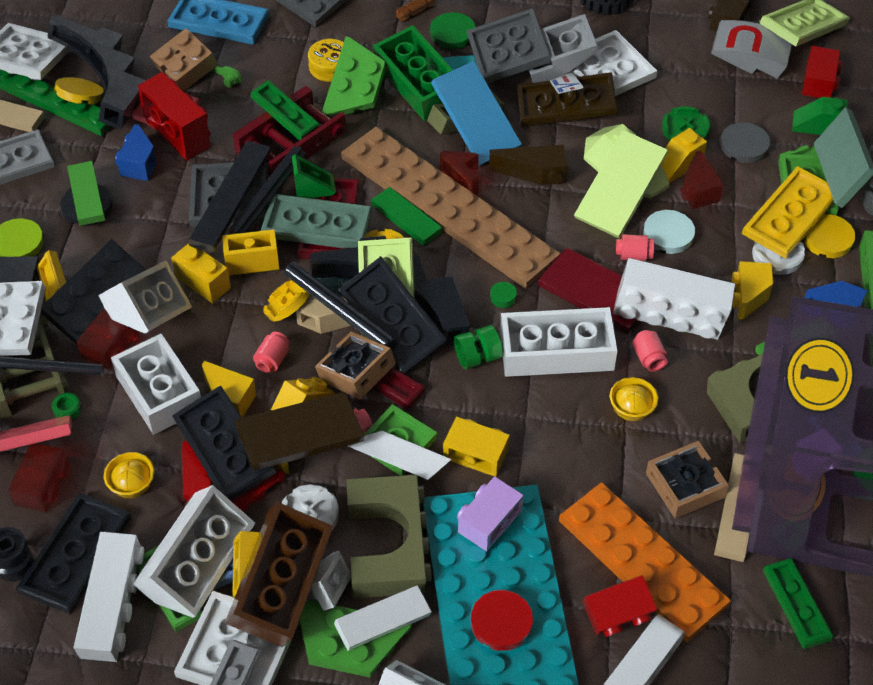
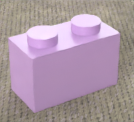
M494 476L488 484H483L478 489L475 499L470 505L465 504L457 515L458 533L487 552L522 511L523 495Z

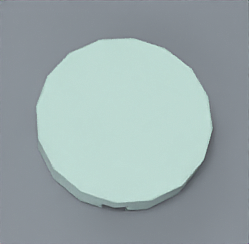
M662 210L653 213L647 218L644 224L643 235H647L648 238H654V250H663L667 254L683 252L691 246L695 236V227L692 220L685 214L673 210Z

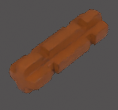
M413 0L406 4L405 7L398 8L396 10V17L404 22L425 10L426 6L427 8L433 6L435 0Z

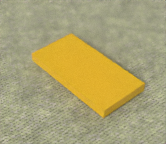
M797 166L745 225L742 234L786 259L834 203L828 183Z

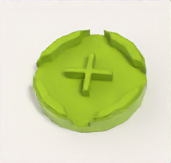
M24 218L11 219L0 225V257H34L43 247V233L39 225L34 221Z

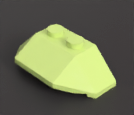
M624 124L604 127L586 138L584 160L597 172L600 171L623 130L635 135ZM662 165L644 197L651 199L669 188L670 184Z

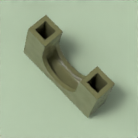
M807 336L797 340L791 339L781 347L774 350H766L755 358L742 360L734 367L724 371H716L708 377L707 394L739 443L765 433L767 417L751 395L750 388L756 382L765 378L785 379L786 367L791 354L800 344L809 340ZM806 366L803 367L802 378L808 375L837 380L831 370L829 373L808 370Z
M417 475L346 479L349 520L387 518L403 526L408 534L404 544L389 554L351 557L353 599L393 596L414 586H418L421 593L425 594L426 582H431L430 563L424 564V555H429L428 537H422L421 529H427L426 511H420L419 504L424 503V487L418 486Z

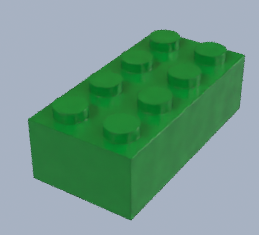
M412 25L373 45V51L376 56L386 62L387 67L384 74L386 78L425 122L428 120L433 105L442 104L431 84L432 80L453 71V69Z

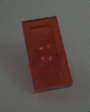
M440 152V171L473 194L478 195L479 176L476 172L478 171L479 155L470 152Z

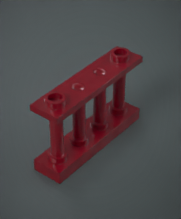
M304 86L290 95L289 98L320 122L322 126L297 143H293L279 132L284 126L268 112H265L232 134L235 152L239 154L247 141L261 144L266 139L272 138L286 150L278 156L270 152L266 161L269 164L271 176L292 147H302V150L305 152L304 159H307L336 138L341 137L346 132L345 114L341 112L332 119L314 107L312 90Z

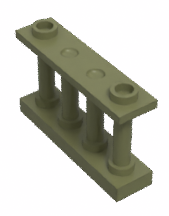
M40 313L37 326L40 336L35 337L32 350L43 346L46 356L38 360L54 361L43 328L48 326L46 317ZM0 368L1 420L12 416L9 405L14 404L13 401L56 387L59 395L65 393L63 388L68 387L65 374L62 372H52L53 377L9 390V388H3V384L8 383L7 380L34 372L35 370L9 368L3 370V368Z

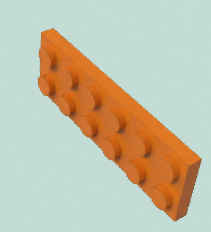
M602 482L559 515V522L621 581L625 582L643 575L657 608L655 613L684 630L685 635L683 639L686 642L690 641L729 607L731 600Z

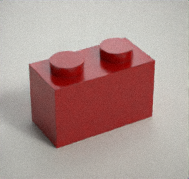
M811 46L802 95L831 98L833 90H838L840 77L836 75H840L843 61L839 60L840 50Z
M643 575L585 596L582 600L596 636L604 633L606 638L622 632L621 626L633 622L634 627L651 621L650 615L657 611Z

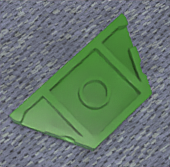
M346 36L322 113L331 118L330 115L341 112L347 115L357 110L374 108L386 71V62Z
M805 145L795 151L780 154L778 163L781 184L797 166L827 182L815 146L809 148ZM833 203L825 214L837 215L838 206Z
M306 599L299 619L309 665L369 678L380 667L382 660L393 652L395 645L401 638L410 632L412 624L348 651L334 622L336 619L357 610L336 605L334 608L323 610L319 602Z

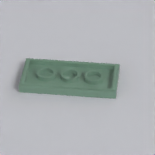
M846 107L814 142L834 203L841 208L873 176V162L853 111Z
M275 194L269 203L261 231L275 229L277 240L338 248L358 247V241L361 238H366L372 216V206Z

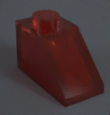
M701 150L696 152L685 173L683 186L681 187L682 198L689 203L692 209L720 202L723 183Z

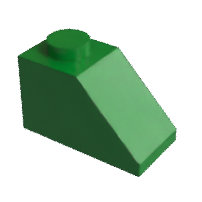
M821 97L795 110L793 113L792 131L821 135L843 109L847 108L848 100Z

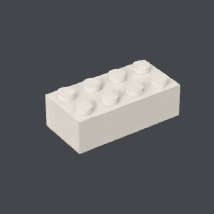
M628 258L618 288L613 314L620 315L626 319L636 318L651 325H660L679 332H688L704 338L718 340L731 311L735 284Z
M610 307L501 313L500 337L505 377L614 371L617 346Z

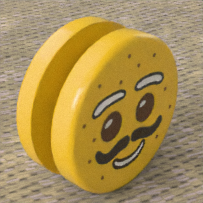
M323 39L310 47L308 61L309 71L312 76L321 81H332L343 41Z

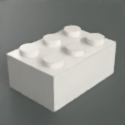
M162 334L111 357L117 379L153 435L176 424L172 415L201 398L200 390Z

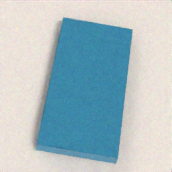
M180 0L167 22L170 28L180 30L187 28L190 32L254 45L269 17V9L226 0Z
M474 61L432 80V86L479 167L489 162V150L519 148L522 145Z

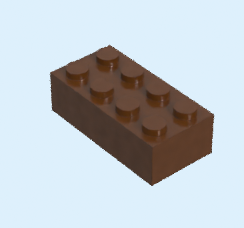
M276 502L267 513L225 624L277 646L283 647L293 638L333 526L280 502Z

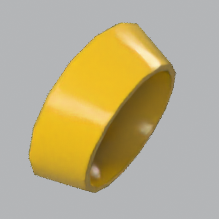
M635 377L623 378L616 382L611 388L609 396L614 411L621 418L629 421H640L648 417L657 407L659 399L657 391L651 383Z
M127 452L116 456L108 463L103 478L106 486L117 496L135 498L141 496L149 489L155 469L152 461L147 456L138 452Z

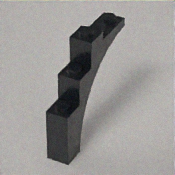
M53 14L49 20L47 38L69 48L90 64L98 74L105 91L98 121L121 130L131 117L133 111L141 103L138 85L146 81L132 75L134 57L120 52L123 35L104 27H100L96 31Z
M386 236L361 238L360 241L386 239ZM358 247L310 253V274L315 278L335 277L352 279L359 273ZM413 256L415 300L448 340L442 346L454 344V337L469 332L470 328L454 279L450 276L427 280L419 256Z

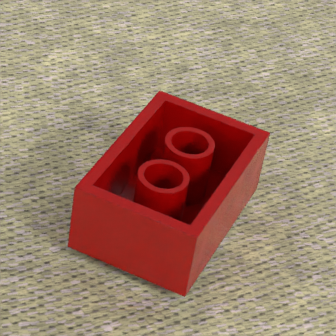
M161 72L138 85L143 116L145 118L152 116L154 120L146 119V122L186 161L210 148V131L207 124L208 114L202 106H198L187 92L184 93L174 79H169Z

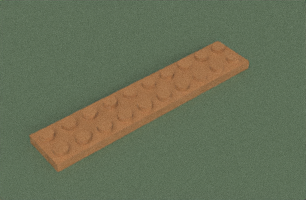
M374 127L341 152L342 159L382 188L387 189L391 187L439 224L444 232L525 289L540 278L560 256L558 251L377 127Z

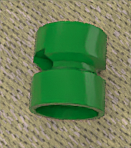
M492 325L476 329L475 334L466 332L454 337L455 351L461 366L465 370L479 366L482 360L489 363L501 359L503 356L500 338Z

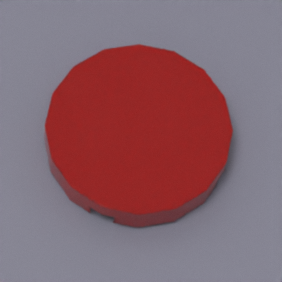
M494 590L482 595L475 602L471 612V630L476 639L496 651H508L521 646L526 641L533 626L532 610L527 601L517 593L507 590Z

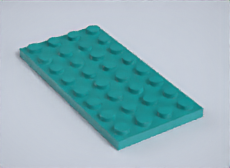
M538 485L512 487L523 495L522 511L487 552L458 533L457 515L465 504L470 505L475 499L477 491L424 497L422 506L423 511H426V532L449 685H578ZM494 590H507L517 593L527 601L532 610L533 626L529 636L521 646L508 651H496L476 639L471 630V612L475 602L482 595Z

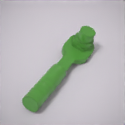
M216 66L211 70L222 75L225 79L223 81L225 86L229 88L242 82L241 74L231 67L224 66L222 68Z

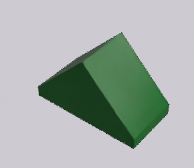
M296 154L292 156L297 197L316 198L332 196L336 193L332 173Z

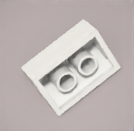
M167 261L127 279L98 295L112 320L143 333L149 332L192 307Z

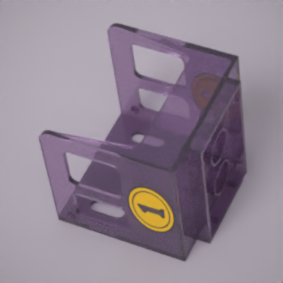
M792 296L788 319L771 316L769 319L742 463L732 530L750 533L747 552L781 559L792 558L796 562L873 577V551L833 544L826 539L830 500L834 495L873 501L872 480L845 476L836 471V469L873 473V309ZM827 469H831V470L825 472L824 474H822L823 471H825V470H827Z

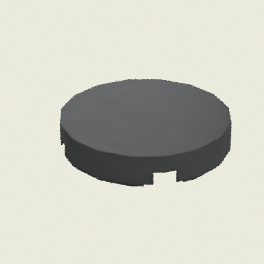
M747 122L735 123L723 130L720 146L727 157H734L737 159V162L754 163L765 157L769 150L770 139L765 130L755 124Z

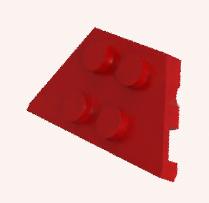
M183 441L184 500L190 501L196 492L211 485L214 486L188 441ZM275 469L277 473L231 502L241 511L245 512L252 503L258 502L266 496V491L277 482L279 484L283 483L286 478L285 472Z

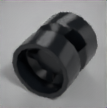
M14 527L0 528V579L6 582L22 580L34 561L33 555L20 530Z

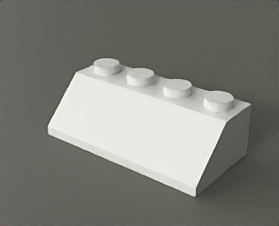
M213 485L196 492L134 581V586L154 603L187 616L195 617L233 559L234 538L240 531L250 532L255 522Z

